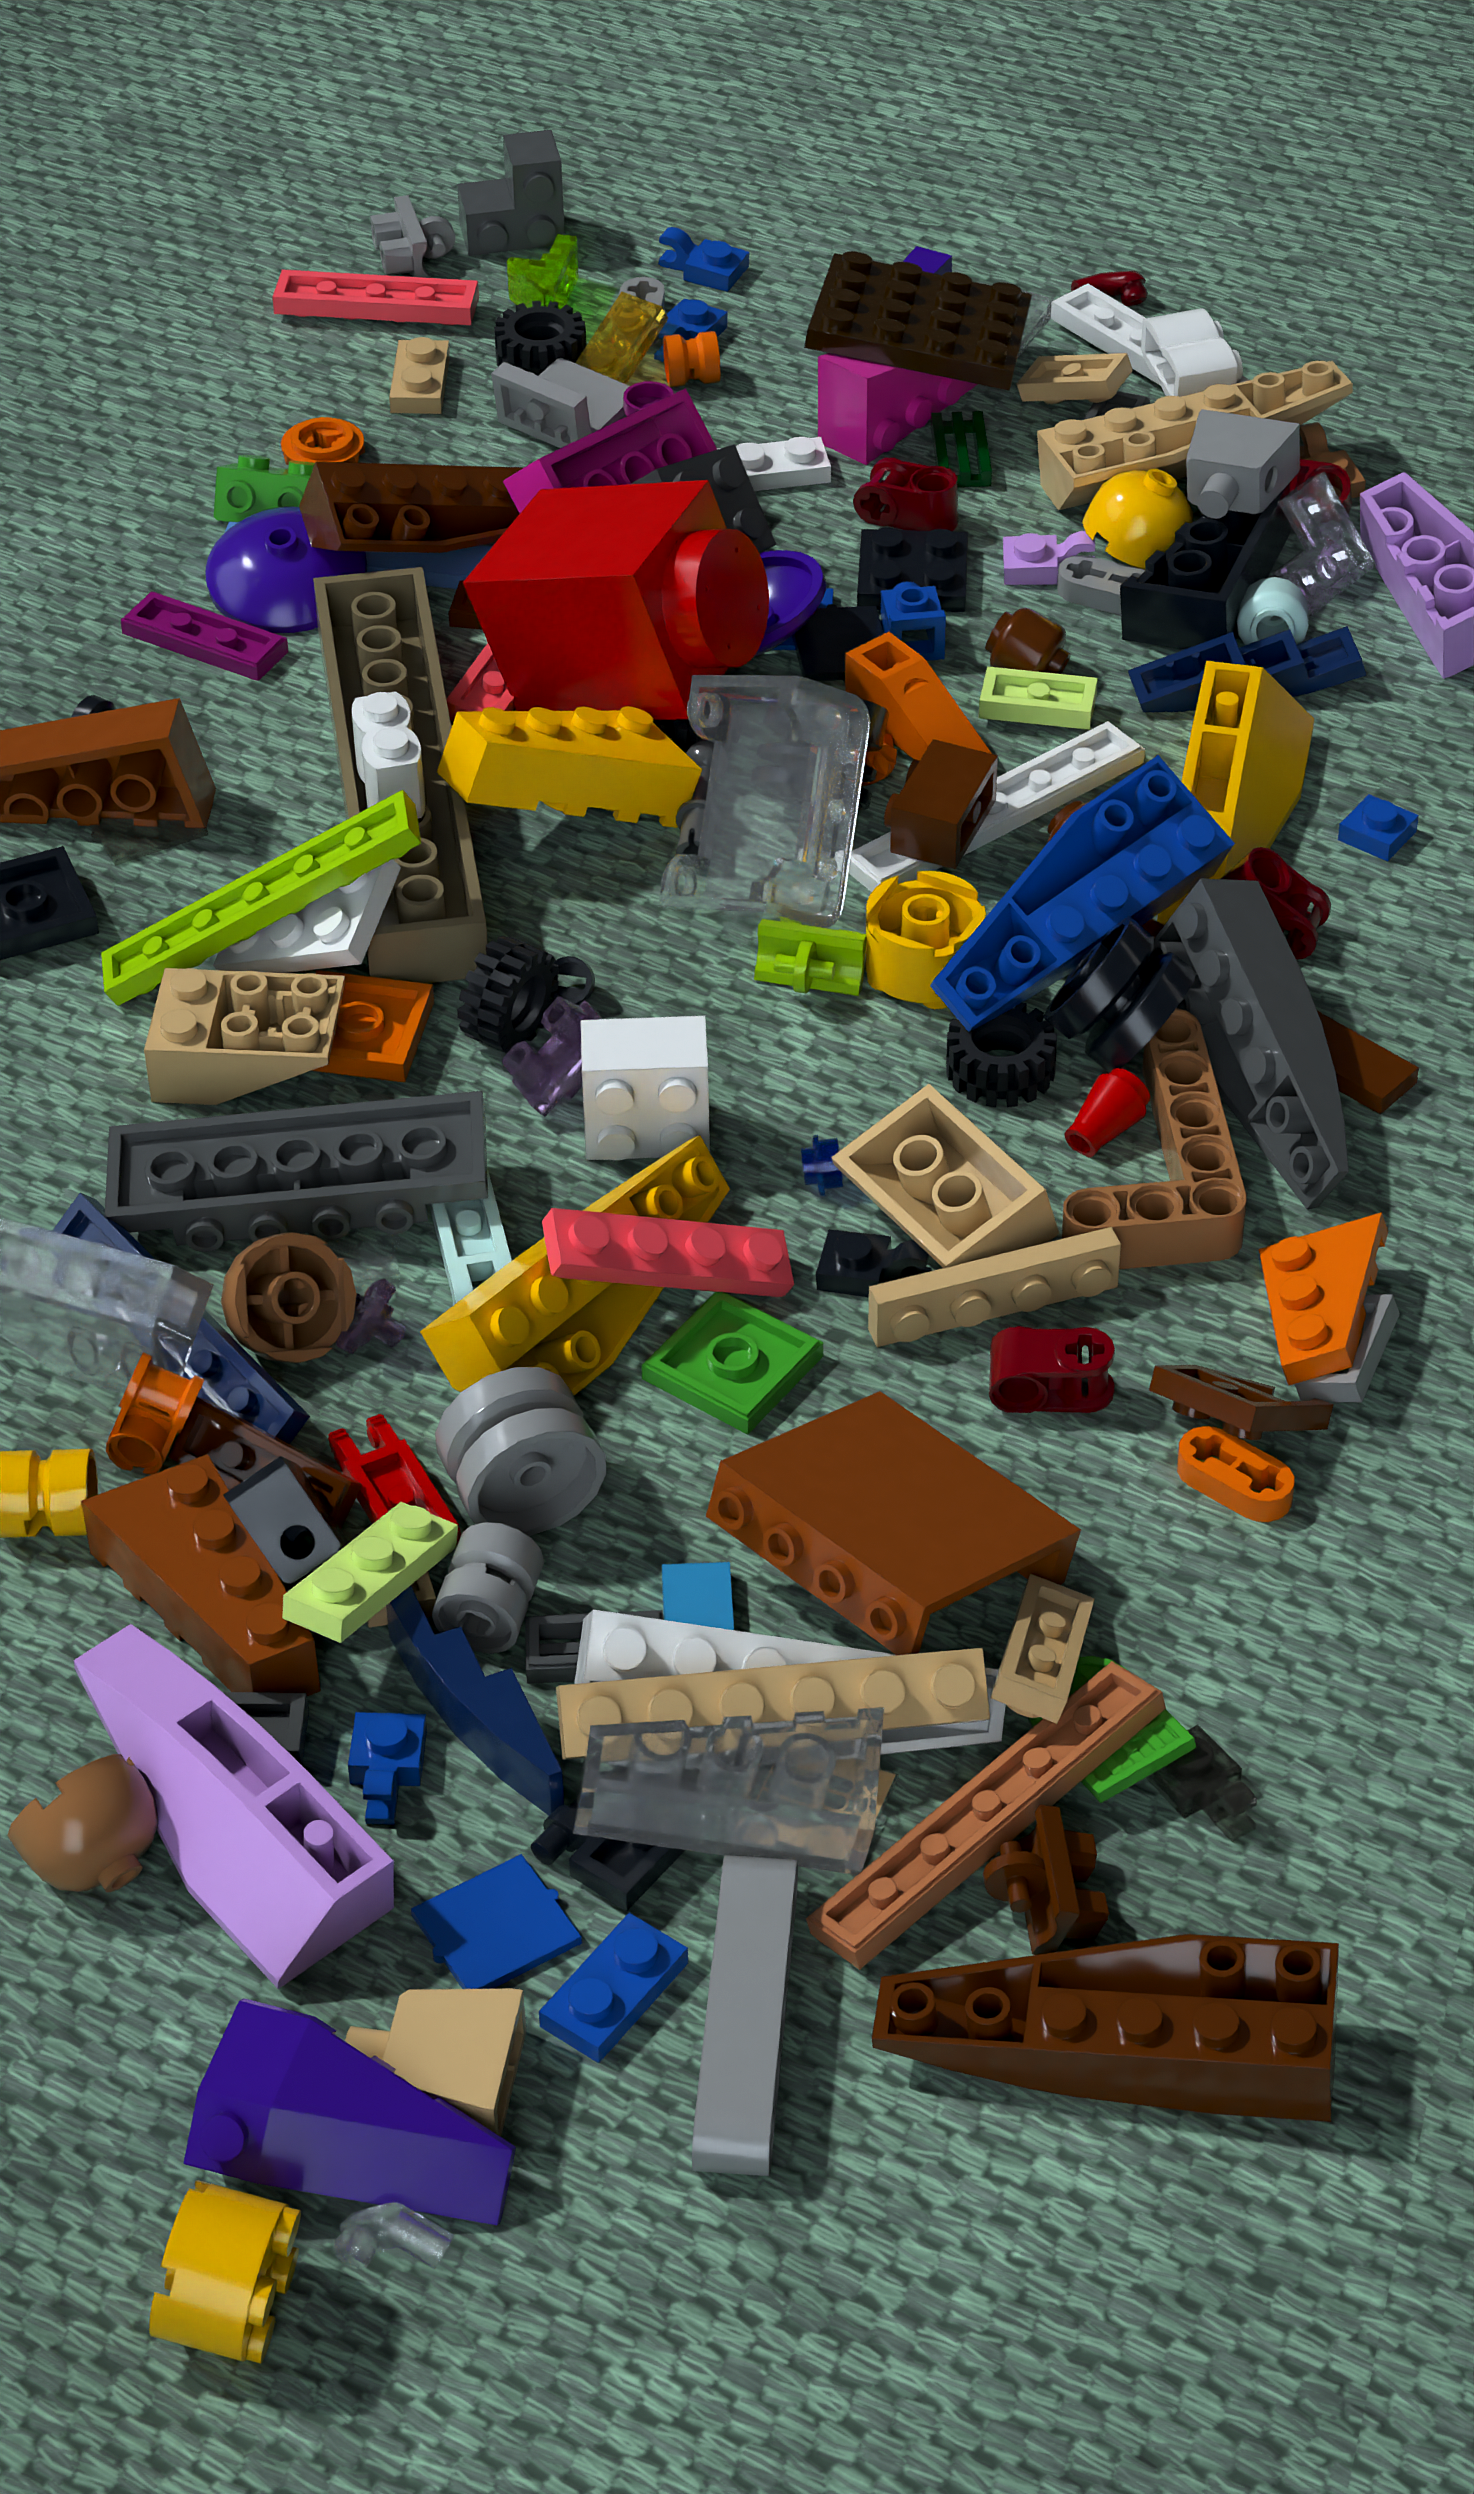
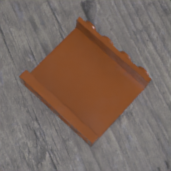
M881 1391L721 1460L706 1513L707 1518L895 1655L919 1653L930 1614L1016 1571L1027 1579L1030 1574L1062 1585L1065 1582L1081 1532L1080 1528Z

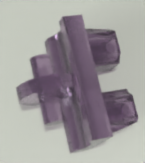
M557 997L543 1013L541 1020L544 1027L552 1034L551 1038L539 1051L526 1041L516 1043L502 1059V1064L514 1078L512 1080L513 1084L532 1108L544 1117L563 1097L570 1101L582 1088L581 1020L603 1019L598 1010L586 1000L578 1006L562 997Z

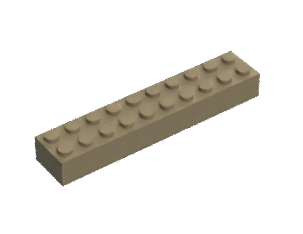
M423 567L313 578L318 632L346 820L368 808L365 783L361 780L356 765L352 722V704L355 698L377 692L399 693L409 705L412 731L419 739L421 745L425 792V812L422 818H418L421 844L410 849L402 857L393 859L401 869L366 952L369 976L418 983L465 979L469 970L473 972L476 970L477 965L474 960L478 954L486 955V945L488 944L487 927L465 801L437 773L451 731V722Z

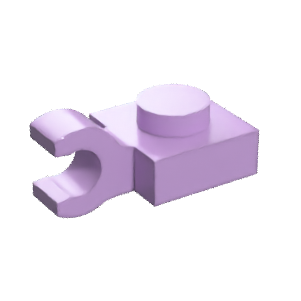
M1079 531L1071 534L1061 544H1057L1056 535L1028 533L1020 536L1003 537L1004 585L1057 584L1059 564L1066 558L1077 556L1080 552H1094L1095 537L1092 540L1085 531Z

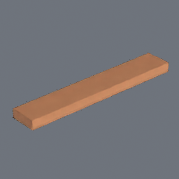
M1111 1661L1068 1697L1058 1724L1042 1719L806 1918L810 1934L859 1970L862 1969L999 1852L1000 1846L1003 1843L1013 1840L1036 1820L1035 1811L1039 1805L1053 1806L1163 1712L1166 1706L1162 1691Z

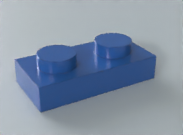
M628 1913L539 2010L540 2027L595 2062L600 2063L688 1964V1947L633 1914Z

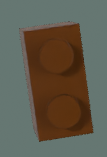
M933 739L921 760L914 759L910 764L905 786L900 794L893 793L887 803L884 825L891 828L890 852L956 869L996 801L998 755Z

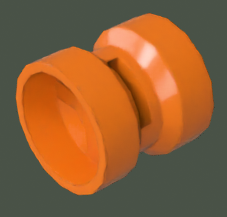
M715 331L699 332L695 338H690L689 340H685L680 334L664 335V366L669 387L684 386L689 379H699L704 384L720 382V354Z

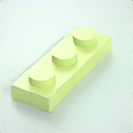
M403 1502L398 1503L283 1595L282 1618L339 1643L343 1642L457 1547L458 1525L430 1514L429 1511L422 1507L411 1506Z

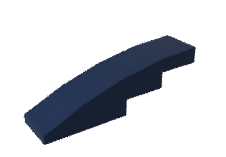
M1348 626L1296 644L1289 629L1242 647H1238L1233 632L1127 670L1143 712H1185L1196 710L1206 661L1263 667L1292 697L1313 693L1367 676L1362 658Z
M409 1586L386 1605L389 1637L417 1687L462 1743L499 1779L549 1816L558 1806L564 1805L562 1769L512 1668L485 1676L462 1628L458 1627L434 1635L412 1587Z

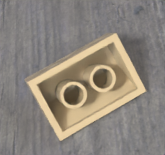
M927 1084L831 1157L833 1164L943 1268L1048 1243L1059 1234L1046 1189L930 1084Z

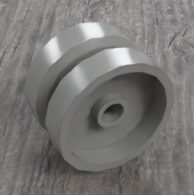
M514 1367L482 1378L463 1390L446 1408L435 1432L437 1454L449 1477L457 1485L458 1495L469 1517L475 1524L483 1522L502 1523L516 1528L528 1536L559 1527L579 1515L594 1499L606 1476L605 1452L593 1430L583 1419V1412L572 1391L560 1375L540 1367Z

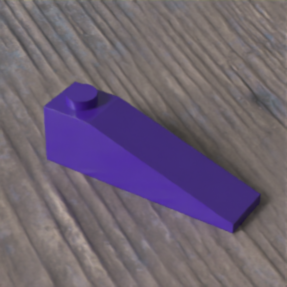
M245 1998L239 2000L198 2088L183 2164L262 2185L492 2225L500 2224L516 2152L514 2145L441 2098L433 2099L394 2074L396 2069L377 2056L370 2058L337 2037L335 2035L337 2030L317 2017Z

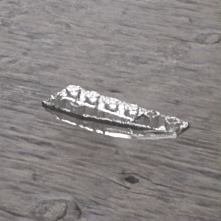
M0 1218L1 1337L61 1376L123 1395L143 1352L152 1356L153 1364L180 1376L183 1375L214 1284L172 1264Z

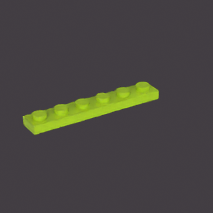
M401 790L101 952L104 992L117 1006L138 995L146 994L161 983L165 968L186 969L197 967L214 954L239 941L251 938L257 931L289 914L301 911L309 903L337 888L350 885L358 877L390 860L402 857L410 849L421 844L416 805L404 790Z

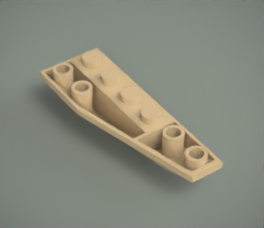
M1312 361L1306 363L1302 368L1287 372L1261 373L1255 376L1253 380L1232 385L1215 384L1207 387L1202 392L1181 397L1165 396L1157 399L1152 404L1131 409L1114 408L1107 411L1105 415L1081 421L1076 419L1064 420L1057 423L1055 427L1037 431L1040 485L1058 510L1091 503L1101 485L1122 472L1133 470L1147 472L1149 469H1159L1170 474L1175 480L1187 477V453L1201 409L1299 423L1302 425L1353 393V383L1333 361Z

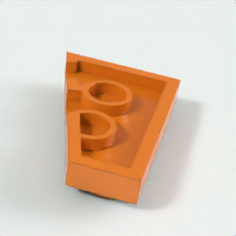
M1382 1212L1304 1236L1288 1237L1274 1245L1259 1249L1281 1366L1288 1385L1353 1366L1366 1318V1311L1363 1306L1368 1286L1375 1284L1378 1273L1375 1261L1378 1247L1385 1246L1389 1232Z

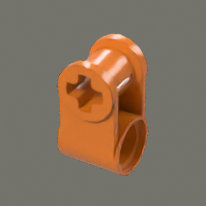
M143 1352L119 1404L121 1408L106 1443V1452L109 1459L123 1470L131 1471L133 1466L144 1468L142 1473L145 1474L157 1473L165 1461L176 1434L181 1433L205 1379L196 1375L190 1380L153 1364L152 1356Z

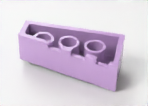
M1405 472L1360 493L1361 544L1438 672L1445 679L1473 666L1474 532Z

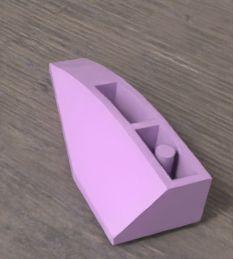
M129 1624L74 1660V1669L117 1753L122 1754L126 1761L130 1757L152 1792L157 1808V1831L188 1892L277 1989L287 1984L394 1909V1861L285 1748L214 1684L132 1624Z

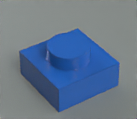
M1368 794L1339 824L1338 841L1388 862L1417 832L1419 815L1398 807L1389 801Z

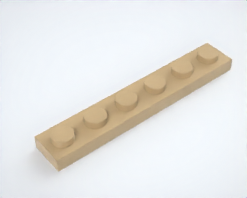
M983 1648L559 1685L556 1687L563 1760L979 1722L990 1719Z

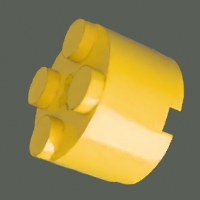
M917 871V880L899 884V875L889 878L872 891L866 904L865 967L867 981L872 988L883 991L897 999L922 1003L931 1009L947 1008L930 985L986 918L985 906H982L978 901V892L970 883L952 874L939 871Z
M199 2180L195 2181V2190L189 2188L181 2203L165 2248L161 2267L167 2269L164 2286L165 2289L171 2292L170 2296L154 2292L149 2320L150 2336L242 2362L250 2360L262 2363L267 2353L275 2324V2317L269 2315L275 2292L286 2294L294 2275L299 2248L293 2247L300 2223L301 2210L290 2208L285 2203Z

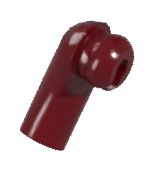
M1135 270L1099 273L1074 280L1071 284V292L1086 284H1090L1110 297L1121 295L1122 303L1128 307L1141 304L1148 295L1147 289L1144 287L1145 278Z

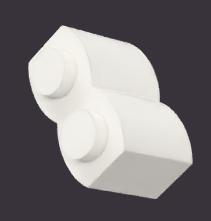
M1200 308L1143 319L1141 351L1149 370L1155 377L1159 378L1165 396H1186L1202 392L1211 385H1232L1242 379L1243 367L1238 351L1231 350L1228 343L1224 340L1221 324L1217 320L1213 321L1205 309Z
M377 692L355 698L352 704V722L358 774L365 783L367 807L369 808L404 790L416 805L417 818H422L425 812V792L421 745L419 739L412 731L410 708L407 701L397 692Z

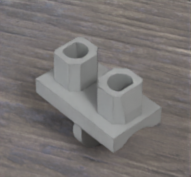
M409 195L394 197L395 212L370 216L372 241L375 249L380 250L384 273L388 276L411 273L412 277L429 278L422 258L436 259L446 255L455 244L453 227L447 219L440 216H430L419 222Z

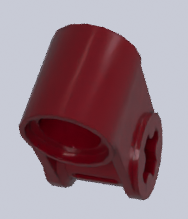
M883 458L872 468L870 482L861 485L854 494V509L865 522L879 526L916 531H931L934 529L954 531L959 522L957 476L951 469L943 466H926L901 461L896 458ZM890 472L885 480H882L886 473ZM884 504H887L885 509L882 512H880Z
M1254 848L1220 879L1258 881L1282 932L1284 933L1285 929L1289 931L1286 940L1295 959H1304L1315 950L1318 944L1317 928L1326 922L1331 913L1332 904L1329 896L1321 888L1309 882L1286 864L1278 853L1269 848ZM1312 902L1314 907L1312 912H1308V907Z
M1017 1326L998 1332L992 1338L990 1345L989 1397L991 1403L1006 1413H1032L1034 1411L1091 1413L1106 1408L1113 1401L1115 1393L1113 1378L1108 1373V1369L1113 1364L1115 1357L1113 1340L1099 1329L1090 1327L1032 1329ZM1084 1345L1088 1346L1089 1363L1086 1364L1082 1363V1347ZM1082 1378H1088L1087 1396L1082 1395Z

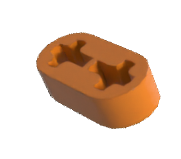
M1201 1426L1193 1428L1181 1438L1178 1449L1177 1472L1181 1480L1188 1486L1243 1517L1256 1522H1271L1279 1520L1288 1514L1293 1501L1294 1475L1291 1469L1282 1461L1217 1427ZM1196 1457L1199 1458V1459L1205 1460V1461H1204V1462L1199 1461V1460L1196 1459ZM1266 1486H1270V1487H1273L1275 1490L1270 1489V1488H1265V1487H1266ZM1252 1488L1255 1489V1490H1259V1491H1261V1492H1260V1493L1255 1492V1491L1252 1490Z

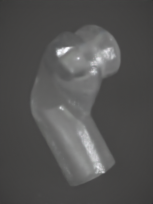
M390 2202L352 2212L340 2224L341 2234L334 2241V2251L342 2263L351 2268L361 2269L366 2268L370 2264L376 2252L382 2253L398 2247L435 2270L455 2235L407 2206L397 2202Z

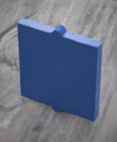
M522 1854L411 1908V1916L434 1947L432 1950L433 1960L439 1964L445 1963L462 1989H493L582 1944V1936L558 1905V1891L555 1889L547 1890Z

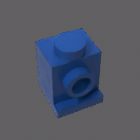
M902 582L892 590H881V625L884 634L890 632L902 641V631L926 629L928 640L904 643L927 661L945 659L946 615L945 611L941 610L936 587H920L914 582Z

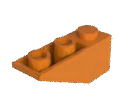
M887 632L846 653L845 694L886 708L889 712L885 733L892 734L893 744L910 757L921 760L933 739L992 754L927 660L892 633Z

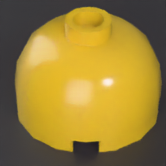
M1149 469L1147 472L1133 470L1119 473L1101 485L1085 513L1082 524L1086 534L1092 540L1098 532L1104 539L1109 541L1105 549L1108 554L1131 566L1145 569V561L1156 550L1165 552L1175 542V532L1185 522H1193V511L1185 494L1177 487L1176 480L1170 474L1159 469Z

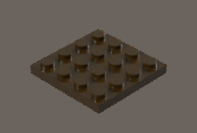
M848 251L843 253V255L834 253L807 329L804 348L1010 391L1032 294L1022 292L1020 287L1011 283L997 282L993 285L972 282L969 276L958 272H946L943 275L924 272L920 266L910 262H895L893 265L873 261L869 255L861 252Z

